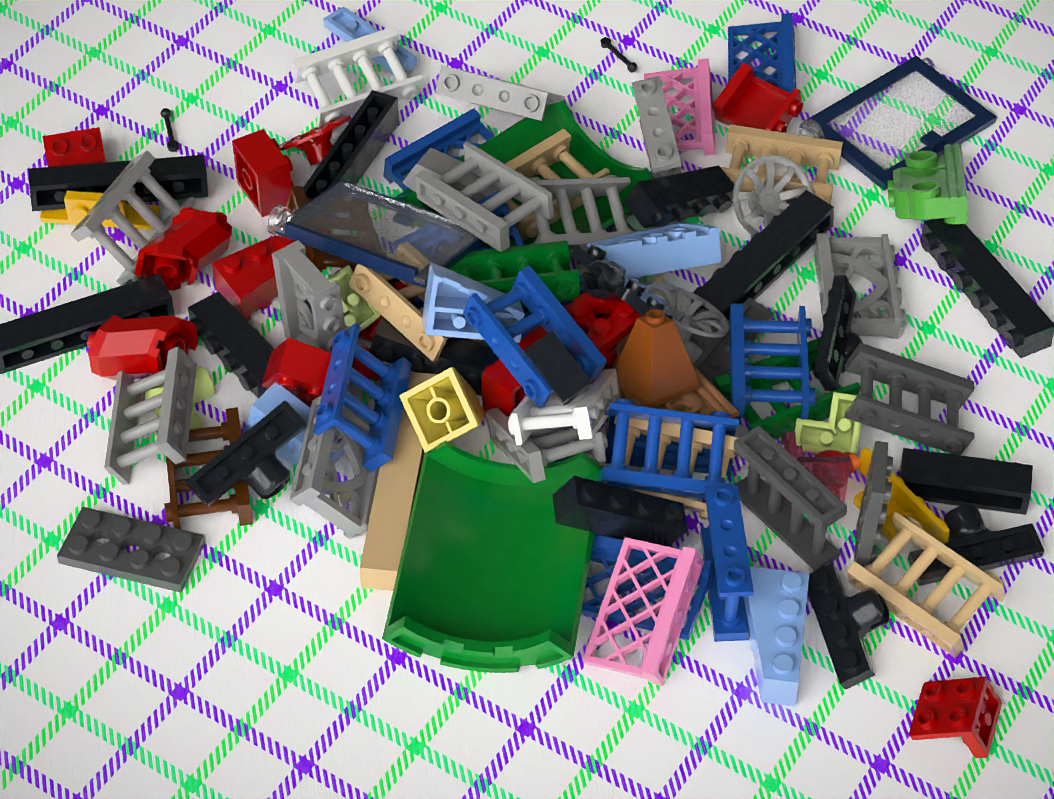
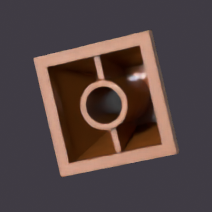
M659 309L648 310L645 316L637 318L615 366L619 389L649 408H654L699 389V379L674 321L665 316V312Z

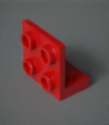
M100 127L42 136L48 167L106 162Z
M986 676L925 682L921 689L909 736L912 740L961 737L963 743L967 745L975 758H988L1003 702Z

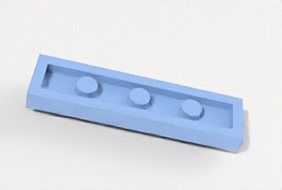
M344 6L323 18L324 27L345 42L379 31ZM398 44L397 50L394 52L404 71L407 72L417 66V56ZM384 56L371 59L394 75Z

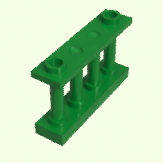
M567 240L508 247L502 252L497 249L471 251L449 269L506 294L512 291L511 288L519 271L530 266L559 302L573 301L580 296L578 269L570 270L569 244Z
M818 338L807 342L809 372L813 371V362L817 358ZM770 356L752 363L751 366L799 367L798 356ZM729 372L714 378L713 385L731 403ZM750 378V381H745V385L751 386V389L774 390L772 386L788 382L793 390H800L799 380ZM855 382L842 387L838 383L837 390H831L830 393L815 398V407H809L807 420L823 421L830 417L833 392L858 395L860 394V384ZM768 402L777 414L765 419H761L751 405H745L744 418L749 423L748 432L760 426L774 440L795 432L797 418H801L800 405L789 409L785 403Z

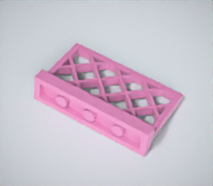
M709 58L697 59L698 67L644 73V79L660 76V80L665 83L662 85L668 109L672 106L680 109L674 115L669 114L672 126L676 125L681 128L674 134L678 151L703 149L704 156L715 155L713 93ZM685 78H694L686 86L679 82ZM672 87L679 90L673 96L666 94ZM686 95L693 98L687 104L679 101ZM687 113L694 117L688 123L680 120ZM688 132L696 136V139L682 140L681 138Z
M625 537L582 661L587 665L644 678L652 684L663 686L704 565V560L698 551L688 547H683V550ZM631 549L644 551L648 558L633 568H630L627 562ZM666 557L677 558L674 569L661 575L655 563ZM652 566L658 578L641 587L635 575ZM632 578L637 590L620 599L617 594L619 584ZM663 585L666 591L664 599L651 606L645 594ZM642 597L648 609L630 618L624 606ZM621 608L627 621L610 630L606 624L608 615ZM652 616L655 621L653 631L640 637L634 625ZM631 627L637 640L619 649L614 636ZM610 639L616 652L604 659L594 657L597 647ZM641 647L645 654L641 667L628 665L624 656ZM620 659L622 663H618L615 661Z

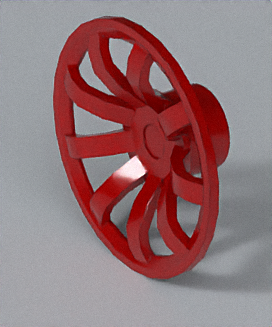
M351 115L332 120L320 127L310 129V131L291 138L289 141L279 145L280 151L295 147L300 151H304L310 166L320 163L333 146L330 141L333 129L351 120Z

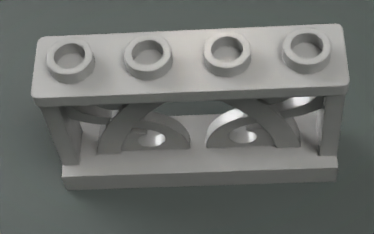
M828 233L816 234L814 259L822 321L824 313L827 312L828 292L832 288L834 276L840 275L834 271L841 270L844 272L845 268L848 270L842 275H846L848 280L852 278L855 272L869 280L876 287L868 296L860 301L856 296L851 320L852 332L859 336H891L892 339H898L900 328L905 327V310L899 307L902 303L901 287H896L899 274L898 266H893L895 246L889 244L888 234H882L881 237L829 238ZM859 255H866L862 261L857 259ZM870 255H877L879 260L871 262L869 260ZM868 311L875 318H869L865 313ZM877 311H885L888 317L879 318L880 314H878Z
M297 240L272 253L284 335L286 339L291 338L332 353L333 338L339 331H345L340 285L336 281L330 283L306 257L305 246Z
M319 396L311 404L289 500L298 506L306 505L344 532L343 535L350 539L359 533L365 532L368 528L380 467L372 472L363 467L364 447L336 427L332 426L319 435L313 432L316 422L315 413L321 400V396ZM343 405L341 416L369 434V422ZM336 439L339 440L337 444L333 443V441ZM344 448L350 461L354 478L338 482V474L329 455L330 452H336Z

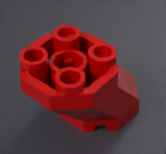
M191 207L181 209L180 214L173 217L169 229L138 250L134 274L138 278H140V274L145 278L160 274L168 290L172 291L180 289L181 283L187 281V286L194 284L197 272L228 250L232 226L227 222V216L221 212H208Z
M113 315L98 328L97 332L91 333L88 338L87 347L90 349L88 356L91 373L116 381L118 372L122 370L132 379L146 378L165 370L168 350L179 346L187 355L190 349L196 351L199 343L196 324L173 315L125 319Z

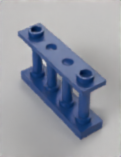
M530 266L519 271L511 288L512 291L486 304L477 293L470 296L463 311L468 323L475 327L522 386L526 396L533 400L539 409L545 407L553 390L530 360L525 357L523 350L513 339L514 337L540 325L547 333L550 331L555 333L591 381L597 379L607 360ZM519 301L523 302L532 314L504 328L494 314Z
M731 304L729 317L731 404L740 412L739 416L735 418H744L745 405H751V402L800 403L801 419L807 420L809 407H815V388H810L807 337H811L812 320L811 318H806L805 306L799 305L797 321L749 320V317H743V304ZM749 332L797 334V344L750 343L749 339H744V335H749ZM750 355L798 356L799 367L751 366V363L745 362V358H749ZM750 378L799 380L800 390L751 389V386L745 385V381H750Z
M355 323L345 331H339L332 340L333 349L320 404L315 413L316 422L313 432L319 435L334 426L364 447L365 453L362 466L372 472L393 459L404 406L399 395L407 391L412 363L404 357L387 365L357 344L361 326ZM353 358H356L379 375V386L352 368ZM348 381L374 398V410L346 391ZM343 405L369 422V434L341 416Z
M616 399L615 403L610 402L605 408V415L617 417L612 463L599 471L598 482L625 489L705 499L704 489L706 486L733 485L732 483H724V478L721 475L726 431L732 432L739 426V419H732L730 414L725 412H711L710 416L634 406V401L627 399ZM629 418L649 421L644 468H641L640 472L628 470V466L625 465ZM662 422L681 425L677 468L672 476L662 475L660 470L657 469ZM694 427L713 429L708 476H705V480L693 479L692 474L689 473Z
M738 485L706 486L704 492L709 528H701L700 540L703 559L712 561L715 575L712 588L707 590L714 642L748 640L749 631L743 596H753L754 589Z

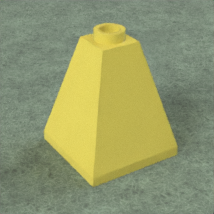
M454 367L399 395L425 453L445 440L450 442L480 426L485 415L475 391Z

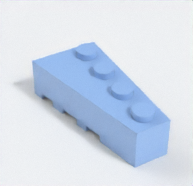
M676 222L587 243L589 248L591 245H595L607 253L605 257L607 260L616 262L626 269L625 275L634 279H642L644 276L652 274H662L669 271L721 263L719 227Z
M750 566L754 594L753 596L743 597L760 700L762 703L795 707L799 684L809 573Z

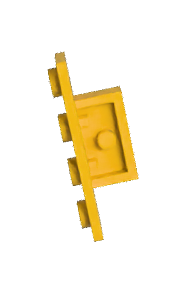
M66 191L64 198L66 209L41 211V222L78 225L104 193ZM121 200L117 204L120 207L119 211L136 229L154 230L130 204H126V200ZM147 205L158 217L160 216V206ZM105 219L102 223L104 227L119 228L111 219Z
M867 447L860 452V465L858 467V470L866 478L872 452ZM893 472L891 477L886 476L889 479L888 482H892L890 502H884V504H887L885 523H879L882 525L881 533L889 541L898 533L895 530L892 518L895 512L905 518L907 516L913 517L922 525V530L941 543H947L950 530L946 522L942 518L937 517L926 506L924 500L916 496L905 485L901 477L896 476ZM864 491L854 496L853 504L859 510Z

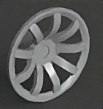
M777 155L762 156L748 163L740 171L733 189L734 211L743 228L753 236L759 231L754 229L749 224L757 217H763L764 228L767 227L772 217L781 214L787 208L788 203H786V199L799 196L805 190L814 194L806 173L792 160ZM765 163L767 173L763 184L759 176L752 169ZM774 163L788 167L782 178L774 184ZM795 173L803 187L783 192L782 189ZM746 176L755 186V190L752 192H740ZM740 200H748V206L751 210L745 217L741 209Z
M663 283L650 284L645 289L647 294L654 295L666 303L665 309L674 316L672 320L676 325L683 344L688 343L692 333L713 338L723 337L728 333L730 324L727 318L715 306L700 296L680 287ZM669 291L676 294L675 305ZM685 296L694 300L686 311H684ZM702 305L709 310L694 316ZM716 318V319H718L720 322H718V321H716V320H706V319ZM710 326L716 327L719 331L712 332Z

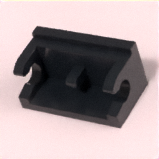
M550 331L523 351L525 357L530 360L563 406L569 404L589 389L592 381L553 331Z

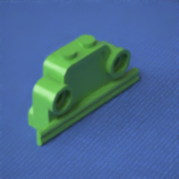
M958 143L953 146L951 144L944 145V156L937 157V153L933 151H915L905 156L907 167L895 169L893 171V180H887L889 208H895V216L899 219L920 220L944 218V222L948 224H968V196L961 145Z

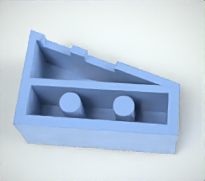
M430 262L422 316L425 334L484 340L475 327L468 323L466 316L463 314L467 302L474 293H477L485 304L505 293ZM519 301L494 315L505 328L523 319L524 311ZM521 334L513 338L516 343H520Z
M275 382L252 405L242 435L285 400L306 423L310 407ZM306 428L280 448L276 455L297 466ZM336 439L333 441V443L337 444L339 440ZM344 448L336 452H330L329 458L334 465L344 455Z

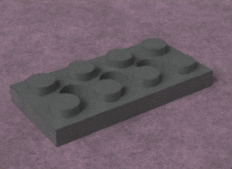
M875 441L857 519L854 561L862 567L872 564L876 559L877 545L873 544H880L882 525L879 523H885L887 504H884V502H890L892 482H888L889 479L886 476L891 477L894 458L888 456L889 442Z
M82 507L57 554L58 563L182 593L205 545V537L203 534ZM104 538L109 540L101 546L93 544L98 539ZM129 546L139 547L138 550L132 553L124 552V549ZM160 553L170 554L169 557L163 560L154 559Z

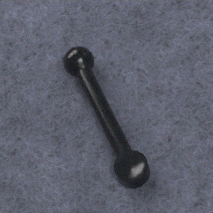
M604 37L601 39L602 48H608L627 66L629 72L637 71V64L630 62L611 44L610 38Z
M163 108L160 115L164 118L169 142L167 147L170 152H175L179 149V144L173 135L170 122L171 111L168 108Z

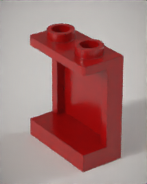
M745 63L741 64L712 104L715 119L728 126L731 124L782 133L787 132L788 124L793 117L799 116L803 108L801 91L794 88L789 93L755 77L752 66Z

